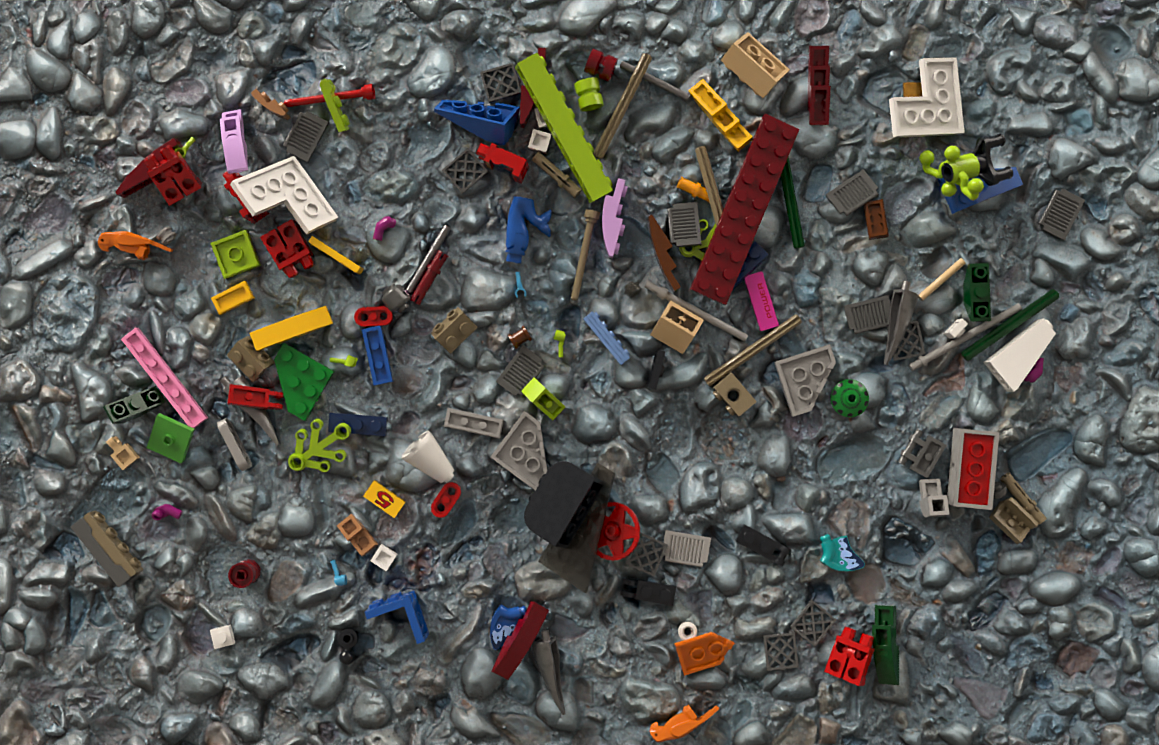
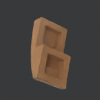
M350 514L337 525L347 541H350L363 557L378 545L368 530L353 514Z

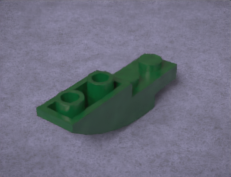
M875 605V625H872V636L874 637L873 648L875 650L873 654L879 684L899 685V645H896V606Z

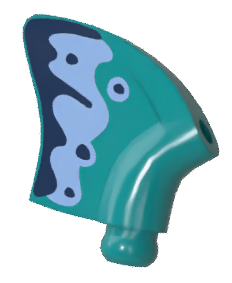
M829 534L820 537L823 550L820 562L823 565L838 571H854L865 566L863 560L850 547L846 535L831 539Z

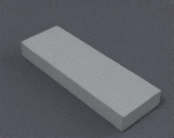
M447 408L444 427L500 439L504 420Z

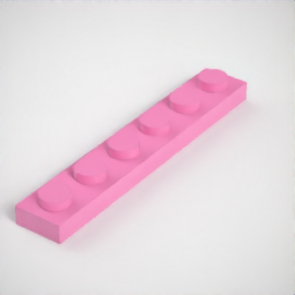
M134 328L121 339L188 426L195 429L208 419L205 412L139 328Z

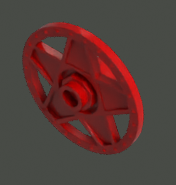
M604 503L597 507L588 519L586 527L587 540L591 549L599 557L606 560H621L629 556L639 542L640 524L632 509L622 503ZM616 506L610 516L600 512L607 507ZM626 511L631 516L635 527L625 524ZM594 521L599 531L592 539L591 529ZM634 538L630 548L624 553V540ZM608 545L613 556L605 555L598 548Z

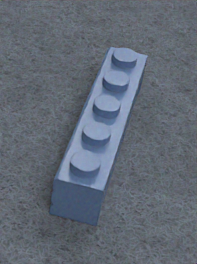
M592 311L583 320L617 362L622 365L630 358V353L627 349L624 350L621 347L623 344L619 340L616 341L614 333L607 330L608 326L604 321L601 322L599 320L600 316L597 312L594 313Z

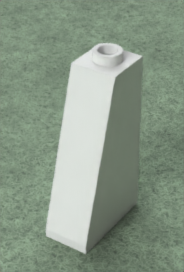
M1044 318L1035 320L983 362L1007 392H1015L1055 336L1056 333L1053 330V325Z

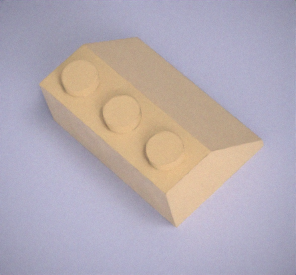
M749 32L733 43L721 59L727 69L733 71L743 83L750 86L753 92L762 98L769 94L790 70Z

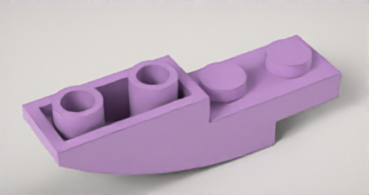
M239 109L224 112L220 119V127L228 174L248 170L242 111Z
M619 178L614 195H605L602 213L603 240L608 257L612 259L614 254L618 255L620 243H617L618 236H623L625 225L622 224L623 219L617 218L616 215L620 216L623 205L619 203L621 197L625 198L628 186H624L625 180Z

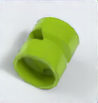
M586 78L574 83L576 94L580 96L578 99L580 111H592L604 106L602 94L598 93L600 90L598 78Z

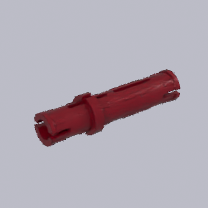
M440 250L437 251L431 264L427 265L426 273L411 296L410 300L413 302L419 296L416 301L418 305H421L437 274L440 275V269L449 257L444 253L441 260H439L443 253Z

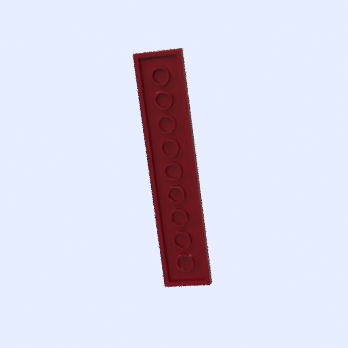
M766 113L763 115L691 285V291L722 305L727 304L800 129Z

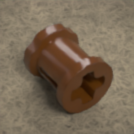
M524 325L512 335L508 334L515 349H518V346L524 342L532 340Z

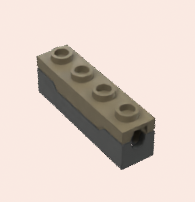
M88 512L74 523L71 529L118 587L126 585L143 571L141 562L131 555L129 547L119 540L117 532L108 526L105 522V517L100 512Z

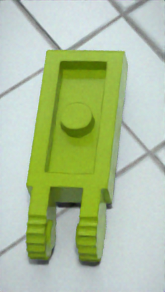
M323 79L319 85L338 132H345L349 130L348 125H350L347 115L341 111L342 103L340 98L334 94L336 89L333 84L334 82L331 79Z

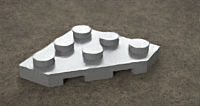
M830 344L774 362L792 417L812 411L818 395L821 393L831 370L836 364Z
M524 411L491 458L535 491L539 486L541 476L546 474L548 470L541 424L537 419Z

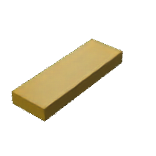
M311 236L309 239L311 245L353 272L361 274L364 270L317 238Z

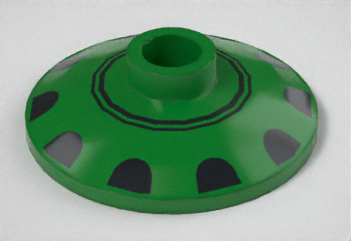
M843 380L836 384L831 392L832 407L841 416L856 417L862 414L868 406V391L857 380ZM849 395L854 396L853 402L848 400Z

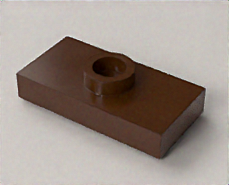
M883 199L867 202L863 207L869 240L888 238L889 233Z

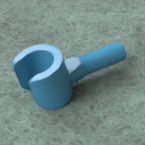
M515 272L517 280L515 296L518 298L517 292L523 290L526 297L527 292L523 288L520 272Z
M330 561L335 574V584L338 586L347 585L346 574L340 575L336 561Z

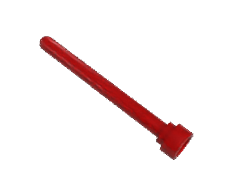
M366 84L359 90L334 93L335 96L338 95L340 100L363 97V99L366 98L367 100L376 98L373 84ZM323 95L287 99L284 101L286 107H294L326 101Z

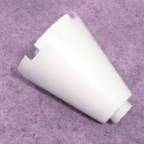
M425 431L418 437L419 440L413 442L405 450L401 458L440 483L445 481L447 483L454 477V468L432 433Z

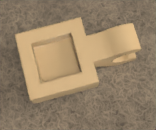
M117 436L111 437L106 441L114 451L110 456L122 470L127 469L140 458L128 443L122 445Z

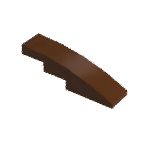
M651 214L648 217V226L655 257L664 278L674 293L681 286L671 272L677 267L667 252L673 246Z

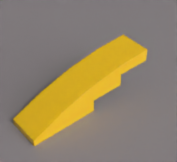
M704 79L688 90L706 116L738 152L753 140L752 135L729 110L727 103Z
M323 306L250 332V336L256 351H260L333 324L327 306Z

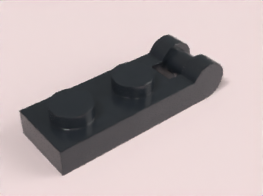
M743 524L735 539L736 542L782 567L785 564L784 559L787 554L789 555L792 551ZM776 548L780 550L777 557L772 555Z

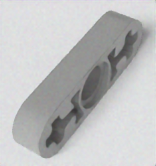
M225 418L217 422L218 429L239 469L245 471L251 468L252 462L231 421Z

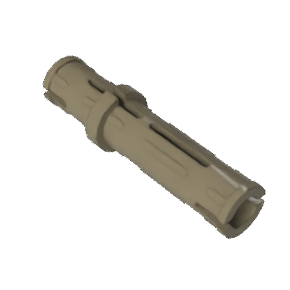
M538 152L533 157L532 161L554 179L560 188L563 187L570 193L573 198H576L581 193L582 188L576 185L568 174L565 175L543 156L541 152Z
M1010 472L1004 474L999 479L1002 483H1005L1009 492L1022 508L1031 514L1039 524L1047 519L1036 506L1035 500H1032Z

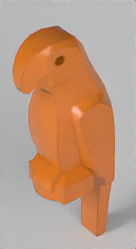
M132 232L101 233L98 239V246L101 250L109 252V249L114 246L125 253L135 254L140 260L148 258L151 250L150 245L173 252V249Z
M689 705L684 706L683 712L671 717L664 726L654 722L650 726V734L656 742L682 738L719 710V707L716 705L701 717H697Z

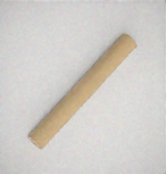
M960 258L918 295V298L921 301L925 300L963 267L966 262Z

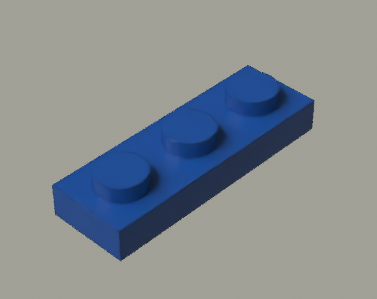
M382 326L362 329L373 385L394 382Z

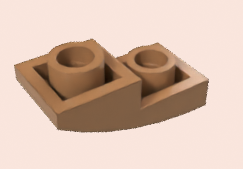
M255 89L251 92V95L271 113L286 120L290 119V116L287 114L289 109L282 101L280 103L275 99L271 101L264 91L261 93Z

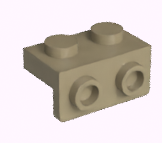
M457 307L448 313L447 318L443 322L438 323L433 328L431 334L451 354L478 327Z
M251 336L237 341L227 354L233 363L252 382L257 381L265 370L275 363L264 350L256 351Z
M1013 498L1000 501L989 516L1016 544L1021 543L1029 530L1036 528L1039 524Z

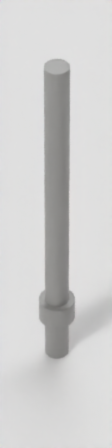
M650 281L646 282L644 287L656 293L657 297L665 298L668 301L671 300L703 320L744 342L746 341L747 334L673 295L665 287H659Z

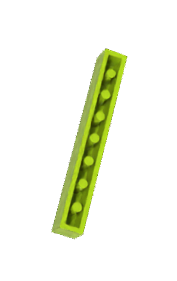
M535 53L518 62L515 69L589 203H592L613 191L611 188L613 184L608 176L605 177L600 160H596L594 157L592 145L589 142L587 143L583 137L585 133L580 125L577 126L574 120V112L566 106V98L562 91H558L553 74L548 73L545 59L539 56L538 53Z

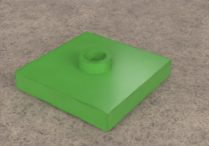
M159 413L156 416L147 448L176 462L183 463L195 429Z

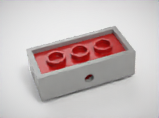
M953 428L947 491L948 505L986 510L993 509L999 432Z

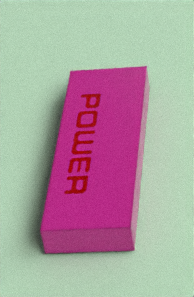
M763 272L748 275L744 282L760 332L779 326Z

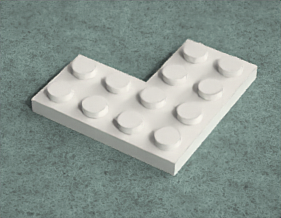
M923 58L919 60L923 96L893 97L889 99L893 138L964 134L957 58Z
M295 156L235 179L230 184L252 216H256L284 203L306 235L338 219L334 210Z

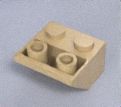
M670 300L650 336L683 354L704 320Z

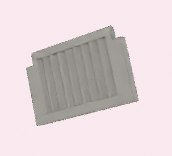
M666 530L664 543L668 544L664 553V561L702 567L703 562L707 563L711 538Z

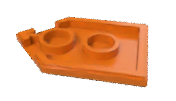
M710 632L674 644L685 676L721 665L725 659L724 656L729 649H732L735 643Z

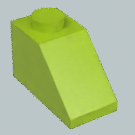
M533 378L521 391L551 420H554L566 407L536 378Z

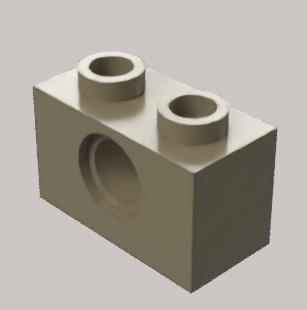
M732 372L712 387L714 389L713 395L719 401L723 400L726 403L725 409L732 416L734 414L737 417L741 416L757 402ZM731 390L737 393L735 401H730L728 398V393Z

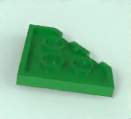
M283 343L274 361L287 410L298 418L307 421L335 371L290 345Z

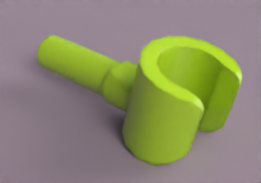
M191 137L182 148H176L175 152L179 151L185 159L186 152L195 142V139Z
M556 330L554 340L559 341L558 357H563V345L566 334L560 330Z
M347 355L346 360L330 358V362L341 363L350 367H355L358 358Z

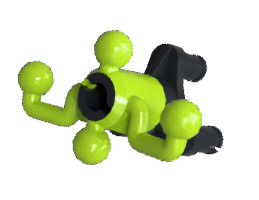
M1001 133L991 137L984 136L978 138L973 152L961 156L960 149L957 146L947 147L944 152L947 160L939 165V170L930 167V164L935 159L932 151L925 150L919 156V161L922 163L923 171L926 174L939 179L944 178L946 181L941 187V193L946 197H952L956 194L957 186L955 184L960 186L961 192L974 201L984 188V183L981 179L988 186H993L1000 181L1013 177L1011 167L1008 166L995 170L991 161L990 150L1005 145L1006 139Z

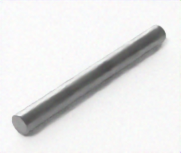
M622 61L619 68L633 74L636 67ZM645 72L642 78L685 101H688L691 95Z
M447 225L443 226L406 288L408 292H414L427 270V265H430L451 230Z

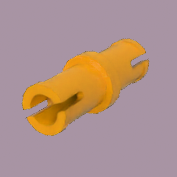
M681 176L676 188L690 193L694 198L697 196L709 202L706 188L701 186V183H694Z

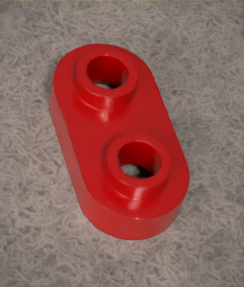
M385 306L362 307L354 314L355 322L362 327L386 326L393 321L394 317L393 312ZM382 313L387 314V318L385 320L381 319ZM364 314L368 315V319L366 321L362 320V316Z
M448 482L443 486L431 505V512L434 516L442 518L449 514L461 496L460 485L456 482ZM450 488L455 489L454 495L449 494ZM439 504H443L445 506V509L443 511H440L438 509Z

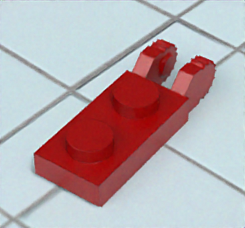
M230 384L227 405L283 410L282 404L270 403L269 397L281 399L284 398L282 392L270 391V389Z

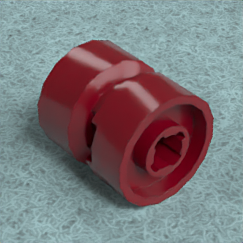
M593 48L584 72L593 76L598 74L600 79L609 82L616 68L618 58L611 55L604 56L603 52Z
M243 560L230 568L228 579L234 587L245 588L258 580L261 573L260 567L254 560Z

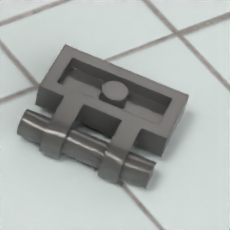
M916 429L914 434L910 435L909 443L905 450L902 449L898 463L905 465L909 459L912 461L909 469L928 478L946 445L930 435L926 437L925 441L921 440L920 437L923 432ZM917 444L921 448L915 456L911 453Z

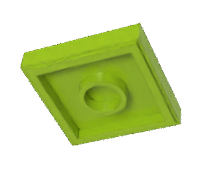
M248 230L240 231L210 243L224 279L261 266Z

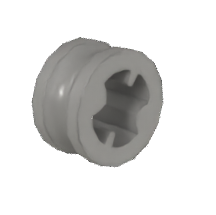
M168 226L158 233L157 239L162 240L161 243L163 245H167L175 239L177 234L172 232V228Z

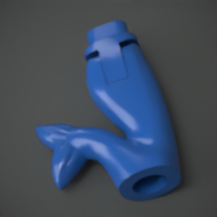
M514 196L507 220L506 249L508 250H505L507 253L506 261L521 264L522 255L525 256V251L529 244V233L524 217L533 226L537 227L539 231L551 237V230L548 225L552 215L551 210L539 216L536 214L533 199Z

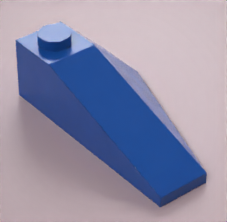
M442 100L434 108V112L496 145H505L512 137L520 107L504 103H495V106H484V102L467 105L466 101Z
M1011 167L1013 170V177L1011 179L1000 181L993 186H988L981 179L984 183V188L974 201L961 192L960 186L955 184L957 186L956 194L952 197L945 196L951 213L954 214L1023 185L1017 168ZM944 178L937 179L940 187L946 183Z

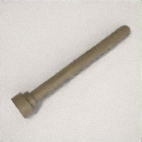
M585 210L584 217L587 223L571 294L573 301L579 298L593 227L600 217V212Z

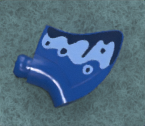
M501 604L497 608L490 626V637L494 650L499 649L504 644L507 635H512L519 618L523 619L522 617L527 611L526 606L507 608Z

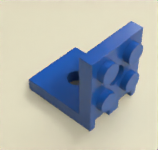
M415 590L405 594L397 592L390 595V598L385 601L383 598L377 599L368 605L369 608L364 612L366 618L370 619L405 607L417 644L424 642L429 635Z

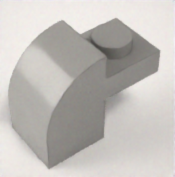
M940 479L919 480L921 494L919 503L923 516L945 517L950 515L947 495H942Z

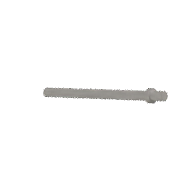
M1017 303L991 318V321L978 325L962 334L959 338H955L925 356H919L918 360L909 364V368L911 371H914L921 366H927L928 362L1021 311V305Z

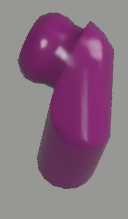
M385 216L378 221L375 226L373 239L382 241L384 230L388 227L394 228L396 220L390 216Z
M1044 358L1037 360L1033 369L1025 377V382L1030 381V383H1033L1043 374Z
M164 504L154 509L152 518L159 521L170 515L179 519L183 511L170 504Z

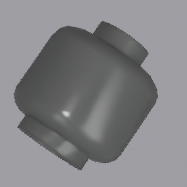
M392 284L382 292V301L391 312L399 311L402 313L409 307L407 303L411 297L403 286Z

